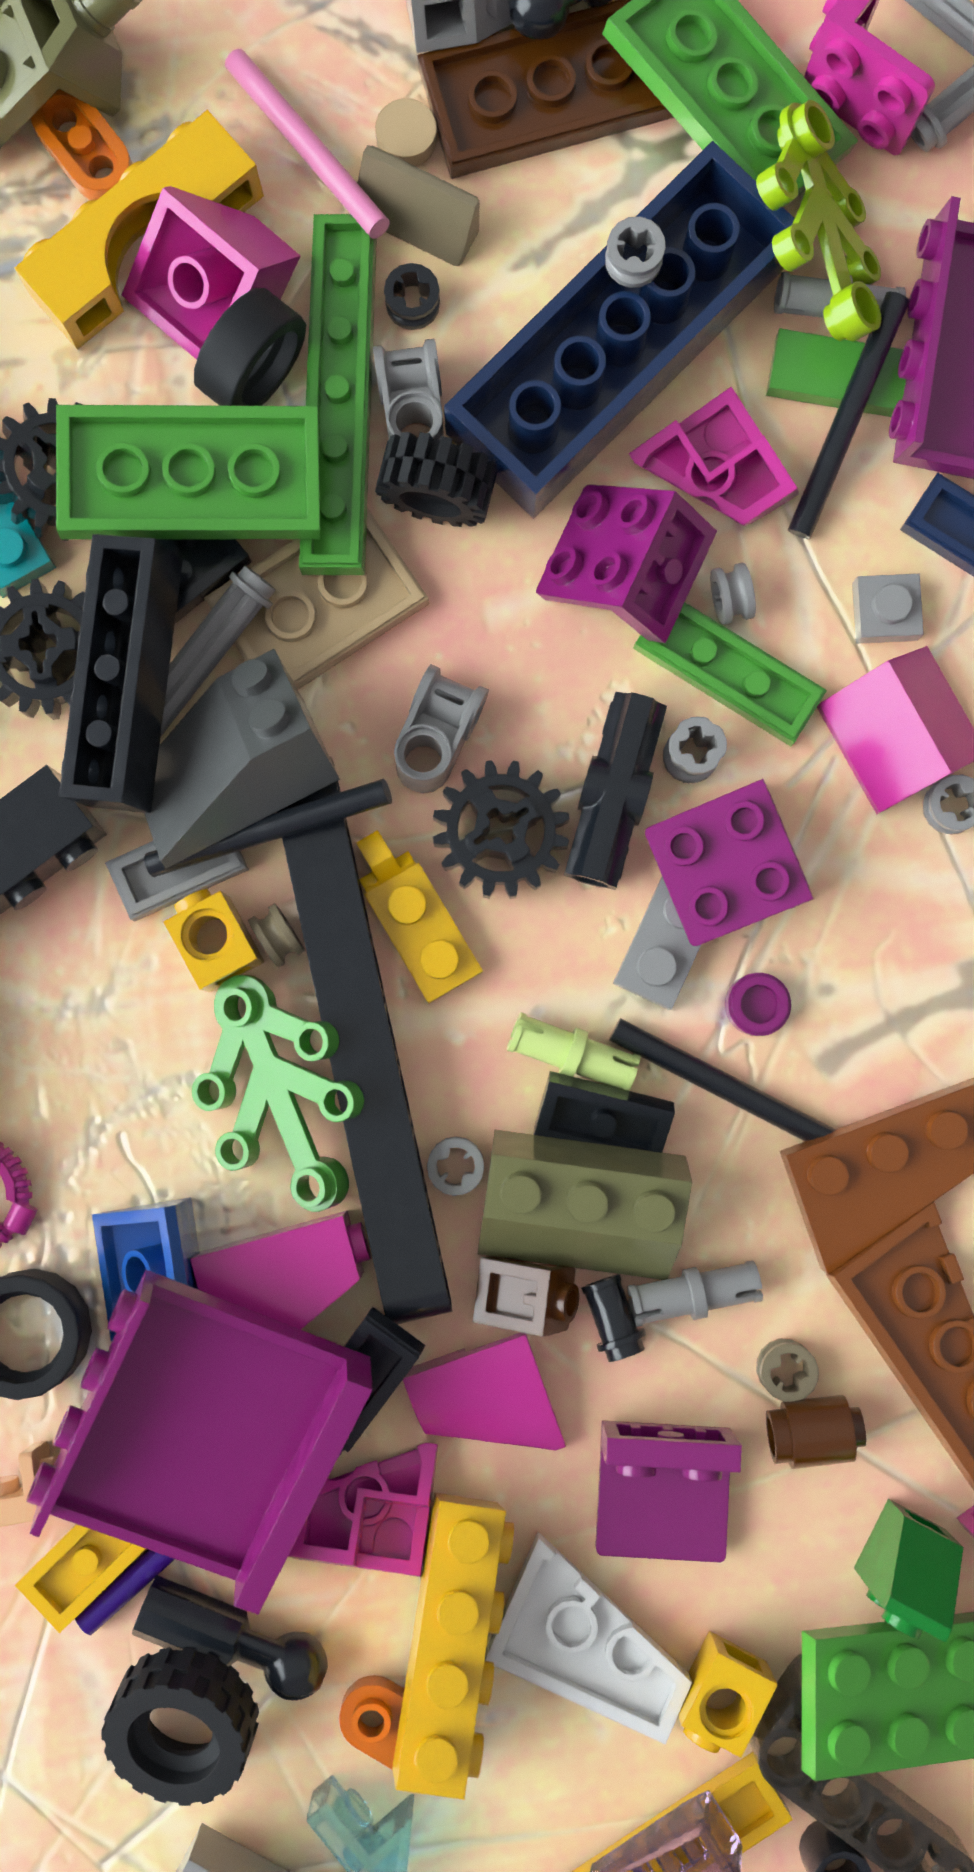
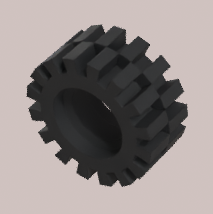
M402 432L401 436L394 434L387 441L375 492L376 495L381 496V500L384 503L394 504V509L400 512H412V517L421 520L423 517L431 518L432 523L443 525V521H447L455 527H462L463 523L469 527L477 526V522L482 524L487 516L498 472L496 470L497 465L494 461H488L489 456L483 452L472 453L473 447L468 444L462 443L459 446L452 444L451 438L441 436V439L437 440L433 439L430 433L420 432L419 437H416L411 432Z

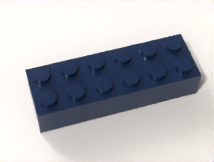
M714 141L709 143L636 216L652 220L660 227L665 237L666 249L659 274L651 283L633 288L618 284L611 278L606 269V245L444 405L446 435L458 446L462 443L472 446V453L483 452L489 456L488 461H494L497 465L496 470L498 472L495 482L533 519L784 270L775 257L772 239L774 235L791 226L795 218L784 207L776 211L768 208L759 195L756 181ZM627 242L624 246L623 258L627 260L630 257L636 256L643 263L645 262L647 247L642 245L640 248L634 249Z

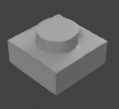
M920 574L856 577L852 583L856 644L918 641L924 635Z

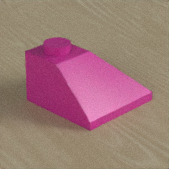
M168 186L162 188L121 295L197 360L199 351L211 329L222 314L240 296L253 288H266L281 300L301 255L255 216Z

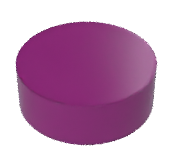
M752 973L739 978L731 985L725 998V1011L730 1023L738 1031L750 1036H766L775 1033L787 1022L791 1012V997L786 986L775 976L767 973Z

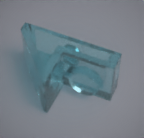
M333 1774L312 1791L306 1822L347 1872H407L414 1806L413 1793L373 1825V1815L363 1797L353 1788L345 1791Z

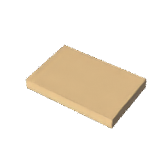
M367 507L365 575H302L299 569L300 539L292 540L250 567V569L275 588V592L269 598L273 605L270 609L262 606L234 642V645L245 661L255 659L275 649L299 690L429 605V598ZM232 580L204 597L211 610L233 583Z

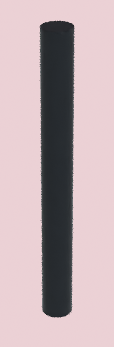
M889 291L885 294L880 306V327L868 335L789 525L788 531L798 537L811 539L909 305L910 300L900 293Z
M380 779L275 812L168 868H165L160 861L157 850L148 852L144 856L145 865L152 877L161 876L392 804L391 791L386 780Z
M622 1018L618 1020L610 1035L609 1041L640 1055L659 1067L803 1141L817 1139L836 1130Z

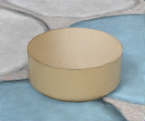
M400 98L389 102L379 112L375 123L376 142L379 149L416 167L425 163L432 156L437 144L436 121L433 113L424 103L412 98Z

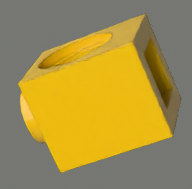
M208 888L188 895L174 905L178 914L163 921L199 990L211 992L219 988L227 979L243 975L265 963L230 896L222 891L211 895ZM221 920L227 929L226 943L218 952L204 954L197 943L199 929L208 921Z
M709 1630L688 1672L692 1684L678 1716L681 1726L684 1727V1734L699 1747L711 1753H718L720 1748H723L742 1758L778 1684L766 1660ZM727 1688L737 1692L734 1702L726 1708L714 1709L706 1705L711 1694L719 1689Z

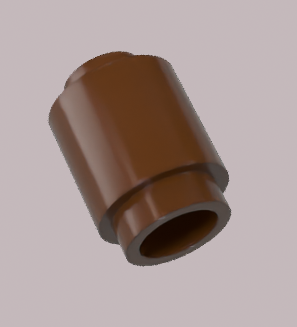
M844 1395L781 1402L780 1409L766 1411L767 1437L774 1464L789 1463L792 1469L855 1462L857 1448L866 1446V1430L862 1412L859 1407H849Z

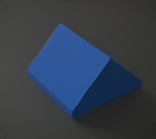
M191 1197L92 1214L108 1324L122 1291L126 1289L135 1293L146 1270L198 1289L190 1258L199 1253ZM109 1330L110 1340L112 1342L116 1332Z

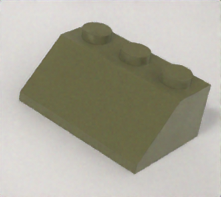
M495 1129L477 1254L666 1280L670 1275L683 1242L692 1188V1178L687 1158L684 1155Z

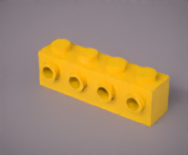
M434 1493L392 1766L395 1787L398 1791L465 1800L468 1777L478 1778L480 1775L484 1735L483 1733L474 1732L478 1704L489 1705L494 1680V1662L485 1661L488 1633L499 1634L504 1610V1592L495 1591L498 1564H509L514 1540V1523L505 1521L506 1510L498 1502Z

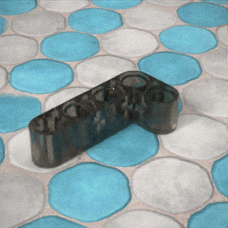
M802 1653L794 1658L778 1679V1686L749 1742L764 1779L773 1788L885 1872H974V1860L956 1832L878 1772L842 1777L849 1779L847 1787L841 1793L832 1796L824 1795L822 1792L824 1787L834 1779L815 1781L802 1771ZM792 1737L797 1740L794 1748L785 1755L773 1756L768 1753L771 1744L777 1739ZM891 1819L902 1820L899 1828L894 1833L889 1835L877 1834L879 1827L885 1821ZM926 1851H928L932 1860L937 1863L932 1868L925 1858Z

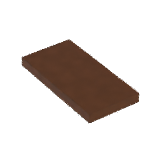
M616 0L608 2L601 7H590L569 13L565 26L554 37L549 39L527 38L519 33L516 28L492 34L478 43L418 54L419 73L430 110L435 117L436 130L451 179L674 118L602 35L608 18L631 0Z

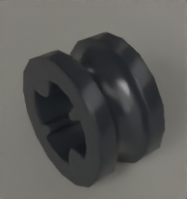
M408 263L400 265L391 271L385 281L384 295L387 313L395 324L403 329L417 330L425 328L432 323L439 313L440 289L438 280L430 269L421 264ZM405 287H418L419 294L422 296L419 298L420 306L414 308L406 307L404 298Z

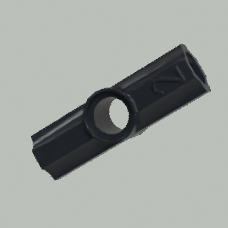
M615 692L603 727L597 756L592 755L577 810H581V815L564 872L566 877L595 887L613 890L617 888L629 851L628 846L633 828L640 824L650 792L654 772L649 770L667 709L666 705L659 703L652 697L634 692Z

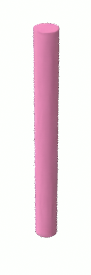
M233 50L226 58V69L370 238L376 239L382 236L389 227V219L244 50Z

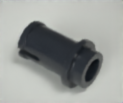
M620 1274L612 1275L581 1287L602 1341L596 1344L599 1352L605 1351L608 1362L618 1361L645 1350L641 1338L646 1336L644 1328L637 1329L621 1284Z

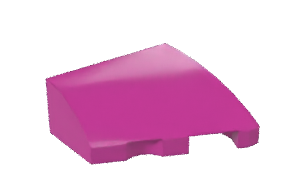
M732 387L725 390L682 422L678 423L675 420L629 453L634 463L639 467L646 469L743 526L757 521L799 495L797 486Z
M520 1332L469 1351L463 1348L413 1366L403 1379L410 1402L425 1434L555 1451L566 1447L526 1333Z
M423 1443L418 1445L417 1449L380 1462L375 1460L356 1467L352 1472L332 1479L327 1478L288 1556L299 1560L422 1577L438 1445Z

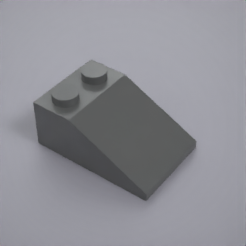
M275 649L255 659L247 660L235 669L216 678L159 745L151 813L144 814L160 861L165 868L340 780L309 710Z

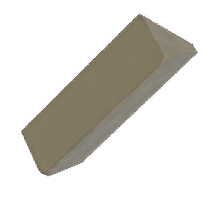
M367 145L363 152L357 183L389 219L390 223L386 233L453 266H460L480 230V200L478 197L373 145Z

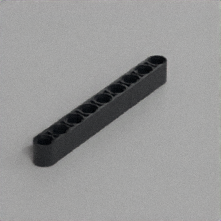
M336 781L279 811L341 792L339 782ZM347 818L283 837L282 840L321 1021L332 1024L339 1036L338 1049L329 1058L334 1081L347 1080L355 1083L361 1089L364 1097V1105L360 1114L353 1119L343 1121L384 1313L385 1316L396 1324H402L453 1312L349 827ZM338 1090L337 1096L340 1110L345 1112L348 1105L347 1097L342 1091Z

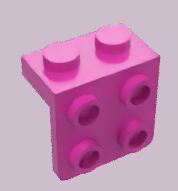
M827 0L822 10L826 17L809 46L812 55L804 78L840 119L858 130L859 135L868 145L876 149H885L892 155H899L908 143L935 89V82L930 75L867 31L880 0Z

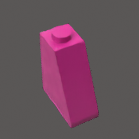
M348 1210L203 1250L190 1258L198 1290L295 1328L302 1329L361 1279L364 1273L362 1262L371 1260V1252L362 1222L351 1224Z

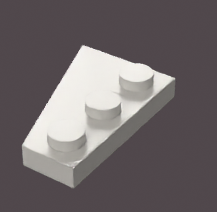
M537 1532L504 1607L499 1634H492L486 1648L485 1661L494 1662V1666L666 1745L692 1684L689 1673L540 1532Z

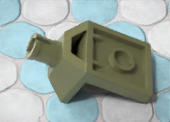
M0 0V148L58 89L94 108L96 107L111 117L121 110L122 51L113 30L115 25L131 9H135L142 0Z

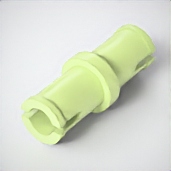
M520 1012L510 1036L512 1040L510 1039L507 1045V1051L517 1052L558 1067L560 1074L572 1077L574 1074L596 1082L628 1091L631 1089L638 1068L634 1066L640 1064L641 1058L638 1054H630L589 1039V1032L575 1027L573 1032L529 1017L523 1012Z

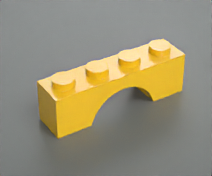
M208 109L193 122L188 121L179 125L171 133L165 145L145 161H137L130 165L123 172L116 185L99 199L89 200L81 205L66 226L50 239H42L32 245L26 252L23 261L14 267L30 296L77 350L124 312L118 289L120 266L128 249L139 237L145 234L162 188L172 186L242 212H246L264 197L256 164Z

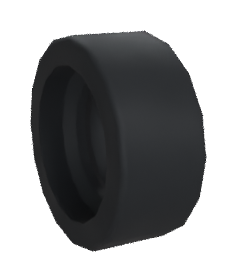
M253 288L240 296L222 314L209 332L199 351L194 367V385L219 406H263L288 376L300 354L306 335L305 321L301 315L266 288Z
M33 1268L11 1272L0 1277V1304L11 1297L20 1295L40 1297L53 1306L61 1319L63 1338L59 1352L52 1362L43 1368L22 1372L10 1369L0 1362V1397L22 1400L42 1396L71 1376L87 1354L92 1333L88 1306L77 1288L57 1273Z

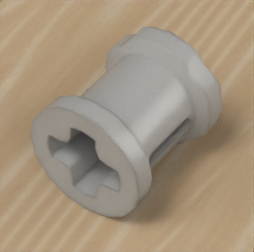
M690 717L683 720L678 725L677 730L668 738L663 749V762L667 772L674 779L683 783H698L707 779L715 771L720 759L724 757L727 751V739L723 729L713 724L706 717ZM689 738H693L696 747H706L708 750L699 763H695L692 754H682L680 751Z

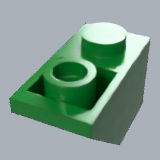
M888 1498L854 1569L869 1588L866 1596L884 1609L882 1618L887 1623L915 1639H919L922 1632L925 1631L945 1643L947 1642L953 1629L964 1547L945 1528Z

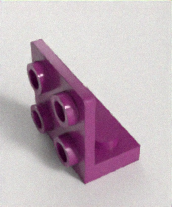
M588 484L583 488L573 506L572 514L553 554L546 564V569L536 588V593L547 601L611 610L646 640L666 643L717 530L676 491Z
M764 779L673 816L645 830V836L689 943L692 946H699L814 900V896Z
M602 1420L595 1540L597 1553L601 1556L723 1562L726 1559L730 1472L741 1473L742 1445L733 1431L725 1427Z

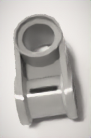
M435 338L425 339L422 347L385 351L382 345L373 346L381 405L384 404L388 439L390 440V436L394 434L401 436V431L407 425L420 423L430 428L428 433L431 434L433 439L440 440L441 436H444L440 399L442 397L441 379Z
M432 664L429 665L416 690L409 715L394 748L397 776L404 786L414 792L428 793L434 792L445 784L465 741H468L478 722L488 697L489 689L482 686L475 690L442 676L439 667ZM417 747H430L439 754L441 761L436 768L428 772H419L408 766L406 757Z

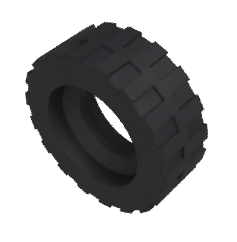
M170 1647L160 1649L158 1653L153 1655L147 1653L139 1658L135 1666L131 1665L128 1668L106 1713L105 1723L101 1729V1740L105 1741L106 1745L104 1748L107 1761L111 1760L115 1767L114 1772L121 1780H127L132 1785V1789L140 1794L145 1793L154 1797L155 1801L165 1804L167 1801L178 1803V1806H191V1803L201 1802L202 1804L209 1803L220 1794L224 1796L232 1789L234 1781L238 1782L243 1773L259 1724L256 1722L259 1709L258 1703L253 1701V1691L248 1682L244 1683L239 1677L240 1673L231 1665L229 1667L219 1661L220 1658L210 1653L205 1655L196 1652V1649L184 1647L183 1650H172ZM173 1708L190 1713L209 1727L212 1731V1739L209 1743L189 1744L172 1739L162 1733L152 1723L150 1713L153 1709Z

